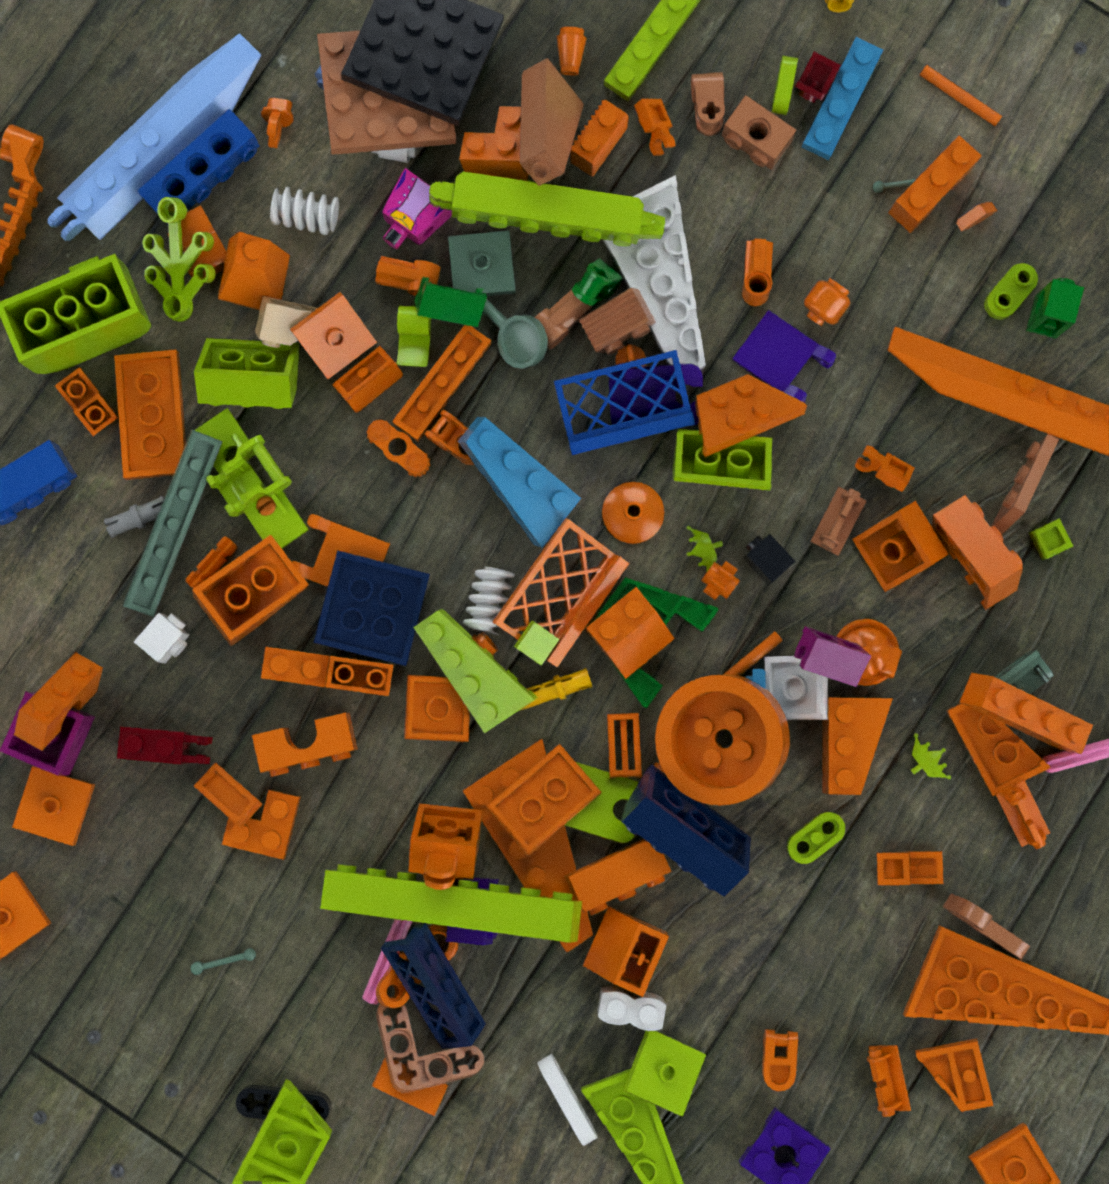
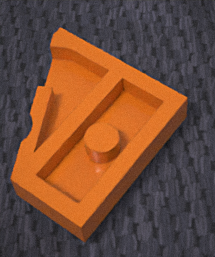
M977 1038L915 1050L917 1059L923 1063L935 1081L946 1091L961 1112L994 1106Z

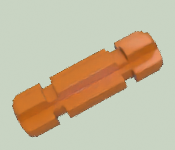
M223 537L216 544L218 547L212 549L196 566V572L192 571L186 577L185 581L190 587L195 588L215 574L227 561L225 558L231 556L237 550V545L230 538Z

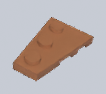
M1047 434L1039 443L1034 441L1027 450L1025 457L1028 460L1017 472L1014 478L1015 483L1005 497L1002 507L991 525L995 526L1001 535L1026 512L1059 441L1058 438Z

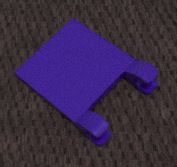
M768 310L734 355L732 361L759 380L805 403L807 398L806 392L791 385V383L811 356L820 365L829 369L835 362L836 354L830 349L819 345Z

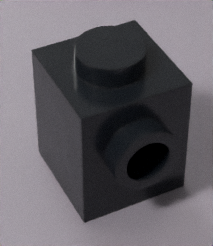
M768 534L764 539L758 535L745 547L749 553L743 559L768 586L796 562L771 534Z

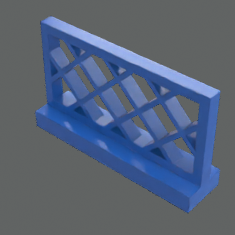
M677 350L554 381L572 455L695 424ZM672 358L675 371L668 382L652 373L658 361ZM654 362L649 370L641 366ZM637 367L647 373L637 390L621 381L629 368ZM623 370L619 378L610 374ZM607 375L616 381L607 398L591 389L597 376ZM649 376L666 385L657 401L640 392ZM675 376L679 389L671 384ZM592 378L588 386L580 382ZM575 382L586 389L577 405L565 399L562 385ZM619 383L635 392L626 409L610 400ZM669 387L680 393L683 407L670 410L660 404ZM588 391L605 400L596 416L580 408ZM638 395L654 404L648 416L640 418L629 411ZM607 403L624 412L617 424L608 425L598 419ZM566 404L574 408L570 417ZM657 406L665 410L664 412L653 414ZM578 410L593 419L587 431L574 434L571 420ZM627 414L634 418L633 420L622 422ZM596 422L604 426L592 430Z

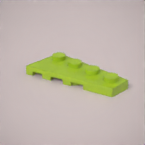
M440 609L414 627L484 733L538 698L531 690L528 691L521 685L514 674L509 670L506 671L494 660V656L486 648L480 647L472 639V636L445 610Z

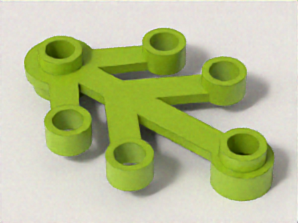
M164 197L158 203L157 212L159 218L163 222L168 223L170 255L164 249V240L159 234L145 235L142 240L144 250L151 253L161 266H148L144 271V277L146 282L153 284L164 297L163 310L165 314L174 321L182 322L188 320L192 315V299L204 283H211L215 279L216 273L212 265L198 264L194 268V276L186 286L184 283L186 273L202 251L212 249L214 239L208 232H196L192 237V243L183 254L181 221L186 217L187 208L179 198ZM202 237L204 238V245H203V246H202V243H201ZM204 269H205V271H206V277H205V278H204V276H203V270H204ZM165 270L171 276L172 287L165 281Z

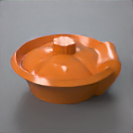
M859 619L847 624L840 630L836 637L857 643L871 655L858 685L871 686L879 684L887 678H894L902 650L899 648L895 635L886 625L872 619Z

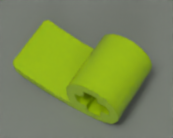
M399 306L397 316V330L399 334L397 365L427 367L430 349L431 318L418 316L416 306Z

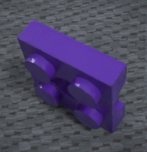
M774 1107L765 1121V1126L760 1136L753 1145L747 1147L739 1159V1163L766 1184H808L831 1148L824 1141ZM773 1145L777 1148L783 1145L792 1147L794 1149L793 1157L799 1165L796 1167L795 1163L791 1160L786 1163L777 1162L774 1159L775 1151Z

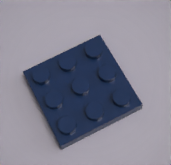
M337 550L313 643L406 666L415 634L414 627L418 623L430 574Z

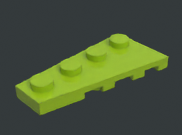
M630 1069L581 1087L582 1093L590 1102L643 1184H684L656 1105L623 1090Z

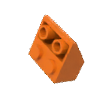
M608 906L583 966L609 982L643 997L669 935L660 928Z

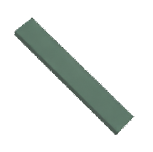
M191 429L123 602V607L154 617L207 483L206 478L210 475L222 441Z

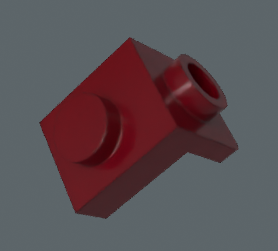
M814 51L795 87L801 89L798 95L815 103L817 98L824 100L842 65Z

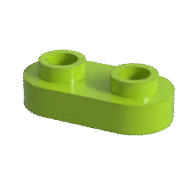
M1019 263L1011 267L987 295L984 302L987 314L997 320L1010 317L1036 287L1038 282L1036 270L1025 263ZM1018 274L1025 275L1027 282H1021L1018 279ZM999 297L1007 300V306L999 303Z
M833 812L818 814L789 837L786 846L788 855L791 859L801 864L813 862L843 838L845 834L843 819ZM829 821L833 829L830 833L826 834L822 830V825ZM801 841H805L808 845L804 853H799L797 850V845Z

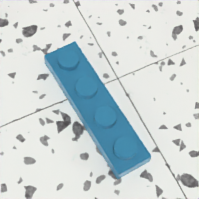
M858 37L855 38L801 148L826 160L830 159L883 49Z

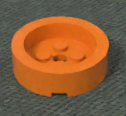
M727 674L710 675L686 683L668 699L658 718L655 745L657 757L665 775L680 792L698 802L721 806L736 804L750 799L772 785L787 760L790 747V733L786 716L780 704L767 689L742 676ZM722 729L730 731L733 736V743L728 748L722 747L716 740L718 733Z

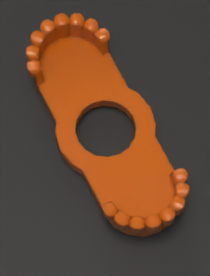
M384 420L373 421L368 426L367 439L370 444L374 443L380 448L388 460L402 466L409 476L422 477V475H426V471L428 472L431 466L430 458L427 453H424L412 443L411 438L407 434L397 431L388 421ZM396 438L404 440L407 445L405 453L400 456H395L389 451L390 442Z

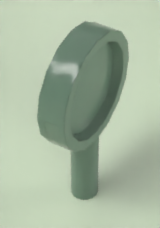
M486 299L483 313L500 328L497 345L500 355L505 362L514 368L521 369L537 365L544 358L548 346V337L541 322L531 315H515L506 318Z

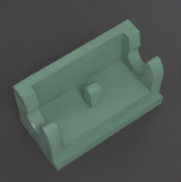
M1034 650L1026 652L994 677L1031 694L1044 683L1051 680L1054 675L1040 657L1039 652Z

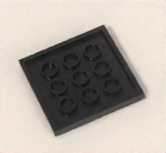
M374 0L342 70L341 80L459 126L502 26L504 15L468 0Z

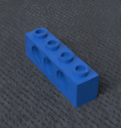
M228 109L139 188L137 192L157 215L158 203L164 197L179 198L186 205L188 212L194 204L201 203L207 199L211 189L219 182L228 180L240 163L249 161L256 154L257 148L260 145L255 135ZM222 146H231L226 154H217ZM208 166L204 174L195 175L198 167ZM184 186V191L180 195H172L176 187Z

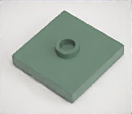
M509 230L448 236L454 289L475 293L476 288H482L483 293H486L487 296L516 293Z

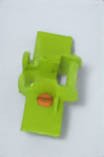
M228 408L195 430L222 441L213 465L219 474L208 476L206 481L211 488L218 489L228 503L224 508L229 516L238 517L245 513L262 540L272 535L281 548H284L309 531L285 494L284 489L290 486L292 481L289 476L283 475L264 446L265 440L261 435L249 440ZM232 448H236V456L227 462V452ZM255 455L274 482L268 487H265L249 463V459Z

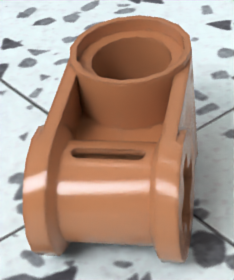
M723 72L691 74V93L695 109L696 127L703 135H716L723 127V117L725 114Z

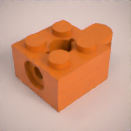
M419 803L410 839L408 872L423 875L425 885L436 890L451 888L455 879H474L480 844L482 810Z

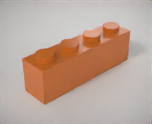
M971 672L960 703L1048 745L1081 755L1093 727L1092 724L994 676Z

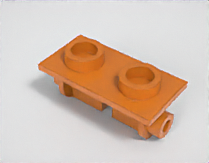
M1023 779L995 793L1020 846L1023 847L1029 844L1035 849L1044 847L1046 845V835L1050 834V831L1025 780Z
M897 1045L868 1046L869 1056L867 1057V1062L870 1063L873 1082L877 1084L875 1091L878 1100V1111L882 1112L883 1117L893 1116L895 1111H911Z

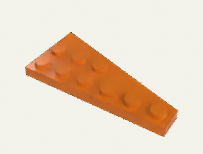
M541 739L464 789L463 793L474 809L482 810L483 824L524 888L540 889V896L552 897L553 891L571 893L564 876L576 870L565 826L527 856L486 807V805L546 756L543 739ZM581 912L578 941L571 943L559 941L566 953L593 936L588 912Z
M940 925L903 1012L905 1017L913 1018L924 1017L935 1020H957L969 1023L1014 1027L1025 1026L1037 1029L1069 1030L1070 1032L1109 1035V999Z

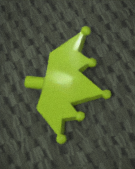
M687 526L686 529L694 534V537L690 538L689 542L697 543L691 552H687V556L692 555L702 558L698 566H706L707 572L712 564L717 561L715 549L722 547L723 542L712 543L708 533Z
M915 733L912 756L918 765L912 768L911 772L915 775L923 769L928 777H940L950 780L951 776L945 775L942 772L947 767V764H938L946 749L928 751L930 743L926 742V744L921 745L918 740L919 735Z

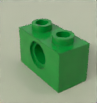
M1057 278L1049 282L1034 297L1026 331L1054 339L1063 334L1076 322L1084 287L1075 285V282L1068 278Z

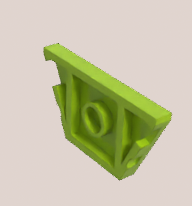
M286 1079L236 1172L232 1184H243L244 1181H262V1184L306 1183L330 1139L332 1129L290 1080Z

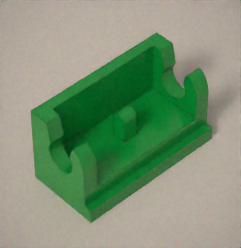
M422 277L415 297L417 315L478 327L487 295L483 293L482 288H476L474 293L434 285L429 282L428 277Z

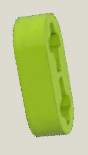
M782 56L771 113L787 115L798 58Z

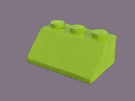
M206 338L194 369L198 403L210 404L212 406L240 405L242 407L262 406L275 409L292 408L297 391L299 343L295 342L290 346L281 344L279 348L262 344V341Z
M677 430L672 473L674 481L771 490L772 438L753 436L705 457L702 453V434H699L698 430Z

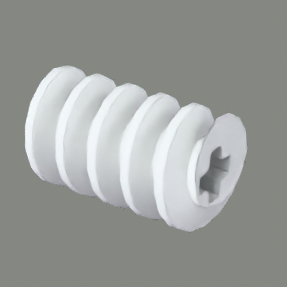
M286 187L282 195L279 194V190L276 188L271 201L270 219L274 225H279L283 221L284 226L288 228L292 227L295 223V227L298 230H303L307 225L308 231L312 233L316 232L319 227L320 233L327 235L330 230L331 232L335 230L339 214L338 197H334L331 205L327 204L325 194H322L319 202H315L314 192H310L305 200L303 199L301 189L297 190L295 197H291L290 187Z
M484 567L485 569L475 571V576L482 581L472 583V588L478 591L479 594L469 595V600L475 603L476 606L466 607V612L473 616V618L463 620V624L473 630L499 635L493 631L494 627H498L493 623V620L502 609L499 603L507 602L509 599L502 594V591L512 589V586L505 582V578H513L515 574L497 568Z

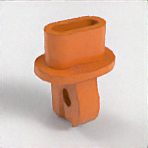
M270 98L267 106L263 107L261 111V116L268 123L267 135L269 136L268 147L278 149L282 128L290 126L294 121V116L291 113L293 104L289 100Z

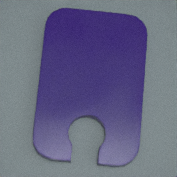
M692 363L680 364L685 385L703 387L702 372L699 367ZM673 364L657 365L652 373L668 382L675 370ZM644 366V368L649 370L651 366ZM637 367L629 368L621 381L637 390L647 373ZM623 370L611 374L619 378ZM649 376L640 392L657 401L666 385ZM675 376L671 384L679 388L677 378ZM610 377L608 380L609 393L612 390L614 384L616 383V381ZM619 383L610 400L626 409L635 392ZM669 387L660 404L670 410L683 407V405L676 401V391ZM638 395L629 411L640 418L648 416L654 404ZM695 401L690 404V408L693 413L694 425H697L699 417L696 415ZM610 404V418L613 425L618 423L624 412ZM657 406L653 414L664 412L665 410ZM627 414L622 422L633 420L634 418Z

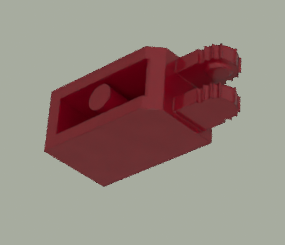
M120 726L116 759L179 765L188 763L210 764L211 757L201 754L189 755L190 743H197V745L212 744L213 737L191 735V732Z

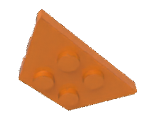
M749 374L696 395L695 409L696 415L699 417V434H702L703 440L702 453L707 457L802 416L806 412L807 405Z

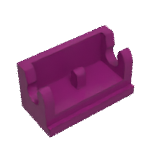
M804 626L802 637L794 654L795 658L801 659L799 666L803 670L857 687L871 655L857 643Z

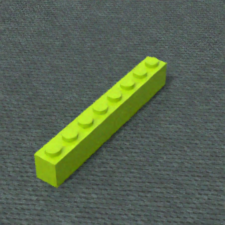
M338 864L337 870H325L320 909L568 943L578 941L582 901L572 900L573 894L553 891L552 897L540 896V889L521 887V893L509 892L508 885L490 883L489 889L478 888L477 881L459 880L458 885H452L451 888L436 890L426 886L424 881L416 880L417 874L397 872V877L386 876L387 870L367 868V874L356 872L357 866Z

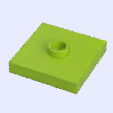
M645 1031L623 1090L683 1117L706 1054L657 1031Z

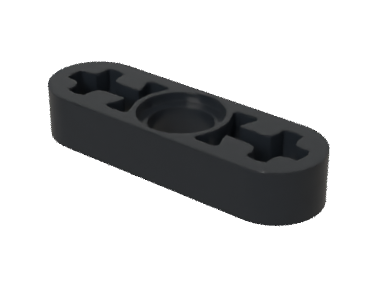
M254 1084L246 1086L236 1098L238 1112L244 1117L265 1119L281 1087ZM299 1090L311 1105L314 1100L319 1101V1107L324 1108V1110L319 1112V1115L325 1121L331 1111L329 1097L322 1092ZM250 1093L255 1094V1100L265 1101L267 1094L271 1095L268 1102V1111H264L266 1104L262 1103L256 1104L251 1109L249 1108V1103L244 1102V1099Z

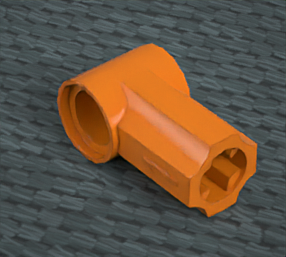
M755 238L754 240L746 241L742 298L751 306H761L768 300L773 284L771 278L773 242H769L766 239ZM757 283L762 285L765 290L757 293L752 291L749 286Z
M381 256L376 269L375 282L379 285L406 290L409 294L416 297L422 277H428L429 282L437 285L441 267L423 260H415L412 263Z

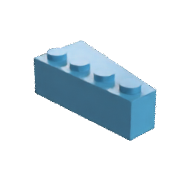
M477 417L458 440L459 444L480 473L490 483L497 496L501 498L516 522L520 524L532 544L543 548L580 501L581 497L486 417Z

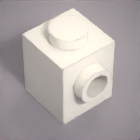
M158 613L136 638L134 643L155 661L165 664L171 656L177 657L187 646L185 640L189 637V634L183 630L186 624L172 613L169 616Z

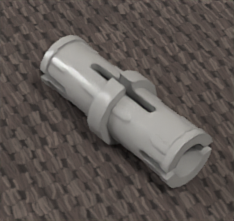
M160 496V498L140 506L134 504L129 507L130 510L104 519L105 525H109L106 527L109 535L113 538L136 527L139 529L146 527V523L156 520L165 497Z

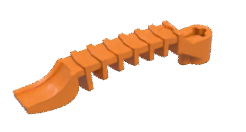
M13 124L9 125L4 131L0 149V159L13 164L11 175L15 182L20 183L19 189L10 187L8 190L9 197L17 200L16 206L6 202L3 206L4 212L12 216L10 222L0 219V230L5 232L4 237H0V286L2 287L5 283L4 277L7 271L12 269L11 262L14 255H18L20 252L18 247L21 240H24L26 237V227L33 220L31 214L33 208H37L38 194L44 189L37 181L34 171L43 150V137Z

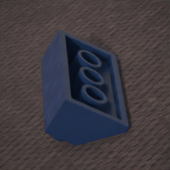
M651 764L625 804L622 823L625 824L631 833L640 835L648 841L657 852L664 853L674 860L683 871L690 872L700 879L706 888L712 891L715 890L725 897L749 873L751 837L705 803L693 800L680 792L670 782L665 773Z

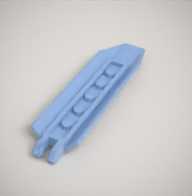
M239 33L189 70L57 197L64 205L57 207L51 213L47 223L52 228L58 227L74 214L77 218L71 220L62 229L61 237L65 241L75 238L85 227L101 240L143 200L137 192L139 188L228 109L233 112L261 54Z

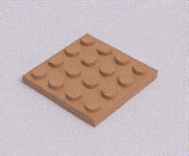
M360 31L317 34L332 155L456 144L454 124L341 80L342 70Z

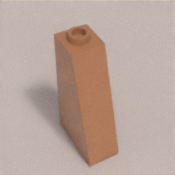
M548 58L524 70L522 73L520 164L538 186L564 174L584 106L583 102Z

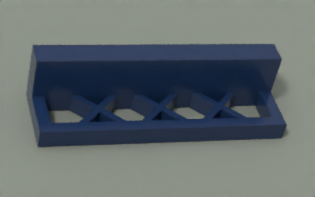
M416 924L405 939L385 942L381 950L441 1048L472 1046L486 1023L427 924ZM397 951H404L410 962L402 959ZM412 976L421 980L425 988L415 983ZM428 1002L437 1006L441 1013L432 1009L429 1006ZM443 1027L452 1031L454 1036L448 1037Z

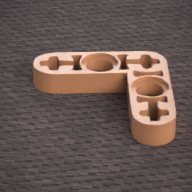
M950 894L943 905V908L1020 960L1023 959L1030 948L1027 943L991 920L993 916L964 898Z
M379 1004L376 1018L390 1080L397 1091L409 1093L469 1078L476 1075L483 1067L484 1055L478 1047L473 1045L418 1057L406 1005L393 1008L400 1011L395 1017L396 1026L398 1027L403 1024L404 1028H396L387 1033L386 1028L392 1027L391 1017L389 1015L384 1016L383 1012L387 1008ZM399 1035L404 1037L408 1044L407 1050L403 1053L394 1052L390 1047L392 1037ZM465 1053H468L470 1058H476L477 1062L472 1065V1069H469L468 1065H460L455 1068L457 1074H453V1063L463 1060ZM408 1056L411 1057V1060H407L405 1063L407 1072L413 1073L415 1076L410 1080V1085H406L404 1080L399 1081L398 1076L402 1073L401 1062L394 1065L393 1060H403ZM449 1056H453V1057H454V1058H453V1063H452V1061H451V1059H450ZM434 1060L442 1061L446 1066L445 1076L441 1078L433 1077L429 1072L430 1062Z

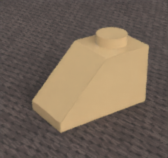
M263 296L255 333L264 345L279 348L281 344L290 346L298 341L290 329L318 308Z

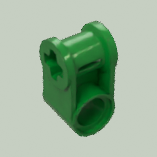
M598 258L595 262L588 265L582 280L573 286L572 292L583 303L594 306L603 299H608L620 286L623 277L601 258Z

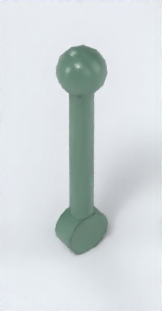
M916 179L889 183L876 181L873 184V190L876 193H881L884 189L911 186Z
M248 948L244 953L206 963L197 961L191 965L190 969L194 975H199L205 969L244 959L252 961L256 957V952L254 949Z

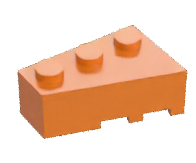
M828 697V720H822V793L830 795L862 794L893 698Z

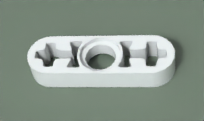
M550 1054L538 1061L537 1064L581 1144L585 1146L597 1139V1133L555 1057Z

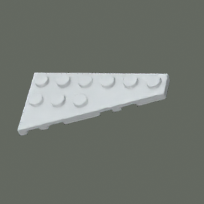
M675 175L632 196L638 197L644 204L643 211L665 217L664 233L661 239H638L637 244H631L628 247L617 246L613 244V241L609 240L603 241L628 289L631 287L639 289L656 323L649 328L661 352L666 353L677 350L680 364L692 363L702 370L706 364L701 332L698 325L697 307L693 293L691 269ZM672 358L665 359L668 365L673 364Z

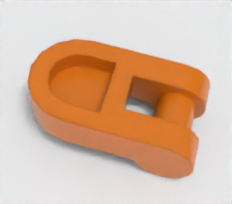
M765 1029L763 1036V1079L772 1090L778 1092L786 1091L791 1088L796 1078L798 1032L787 1031L786 1034L775 1033V1030ZM775 1046L786 1047V1057L775 1056Z

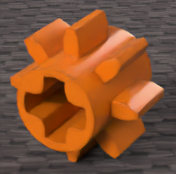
M727 561L722 566L714 562L701 579L707 585L703 592L714 600L719 595L727 599L740 582L734 576L738 569Z

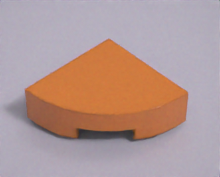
M992 202L978 204L959 218L956 224L961 232L965 231L997 212V209Z

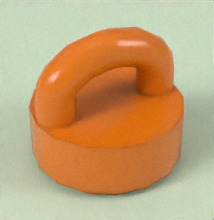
M628 344L618 351L615 365L646 358L645 353L641 348Z

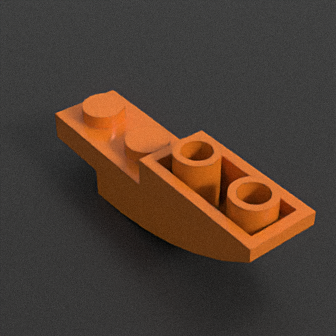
M265 647L260 678L389 696L393 665Z

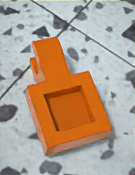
M641 99L634 104L639 123L643 127L644 132L651 133L649 143L651 153L654 156H662L664 154L662 141L665 148L675 147L674 137L669 132V129L673 126L662 99Z
M866 446L862 455L868 457L870 461H865L859 457L855 467L861 472L876 471L875 477L880 479L886 486L903 492L910 481L915 467L888 452L883 456L874 447Z

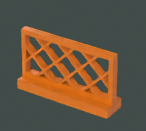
M565 518L493 620V623L518 640L521 636L518 632L525 631L530 623L528 607L543 605L546 621L537 624L541 627H547L548 632L560 639L545 661L558 667L630 563L621 556L614 554L571 520ZM570 529L577 534L579 548L563 551L562 537ZM584 540L591 546H584ZM597 549L605 555L598 567H587L585 551ZM580 553L582 570L566 572L564 555ZM558 556L561 574L545 576L544 563L548 558ZM539 572V578H534ZM583 575L584 587L579 593L569 594L567 577ZM561 579L564 596L548 598L546 581ZM540 583L542 600L527 602L525 594L527 587L530 584ZM521 599V604H516ZM565 601L566 613L560 619L551 620L549 603ZM522 609L524 626L511 628L504 623V620L512 610Z

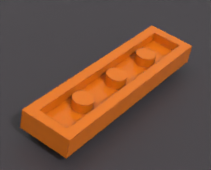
M464 325L392 423L419 442L492 344L491 340L472 326Z

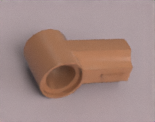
M572 290L553 307L544 309L534 317L545 328L548 337L547 348L549 350L556 347L567 336L569 329L592 309V306L580 301L573 294Z

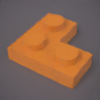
M271 789L268 790L261 820L250 818L240 828L228 818L222 845L284 860L287 855L301 797Z

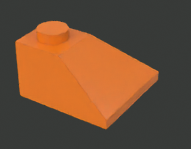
M238 232L228 242L218 299L259 311L263 296L282 300L290 255L270 240Z

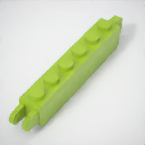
M464 171L456 176L455 183H440L439 181L432 183L429 189V201L431 205L433 204V207L452 210V217L466 224H474L476 221L488 222L490 226L495 228H506L508 225L520 227L521 231L527 233H537L538 230L549 231L551 235L562 238L576 235L582 236V239L588 242H599L600 239L613 241V244L622 247L637 244L638 239H661L664 233L665 217L643 211L644 204L638 197L551 184L538 186L536 182Z

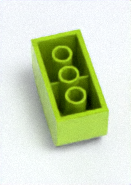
M112 254L0 301V318L19 363L37 374L55 373L71 368L128 344L146 334L151 328V323L129 270L116 254Z

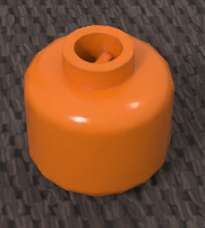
M831 278L828 281H818L804 300V306L809 310L806 316L819 326H822L824 322L835 325L851 304L848 297L850 292Z

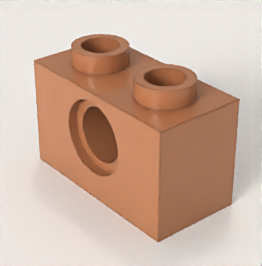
M745 95L724 124L721 136L724 137L725 142L733 149H741L750 155V159L760 167L766 166L772 170L793 141L796 129ZM759 131L763 134L764 138L756 140L750 136V132Z

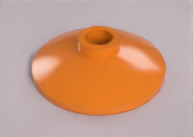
M626 482L615 487L607 495L603 503L602 518L606 529L614 538L624 543L638 544L651 539L659 531L664 520V506L658 493L650 486L640 482ZM631 506L638 507L640 510L639 515L636 517L630 516L628 508Z

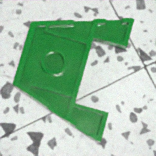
M625 577L592 622L635 587L638 588L656 610L665 625L676 614L702 633L719 609L715 606L707 605ZM640 668L626 679L618 671L645 709L663 687L662 684Z

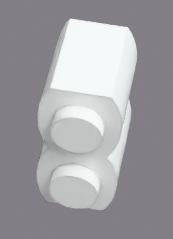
M605 986L600 991L597 1013L601 1020L609 1024L625 1025L631 1023L642 1030L656 1031L663 1028L666 1004L662 997L652 992H645L642 997L635 993L632 994L630 991L619 986Z

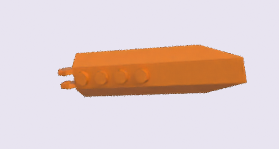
M894 327L888 351L939 394L1109 456V405Z

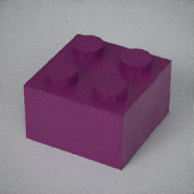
M25 691L0 748V752L57 776L70 775L95 716L81 710L78 711L72 707L63 721L61 731L41 751L14 735L19 710L36 693Z

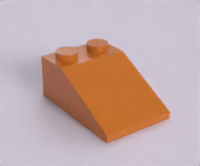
M269 535L193 588L192 593L195 600L228 644L233 646L306 589L309 584L272 535Z

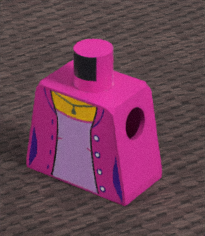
M406 168L403 170L382 212L385 221L391 225L383 236V240L396 250L406 237L421 245L452 216V210L441 209L440 207H433V204L431 205L429 201L430 185Z

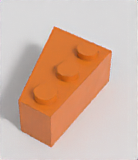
M966 495L933 514L932 528L953 560L957 558L968 572V575L964 577L968 584L971 585L975 582L985 597L980 602L985 610L1017 591L1023 570L1022 560L1014 550L1009 551L1004 545L1000 531L995 526H989L984 519L981 507L976 502L971 503Z

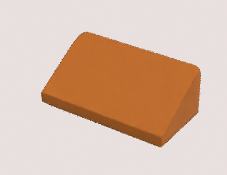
M379 346L332 385L354 412L358 413L402 378L403 373L395 361Z

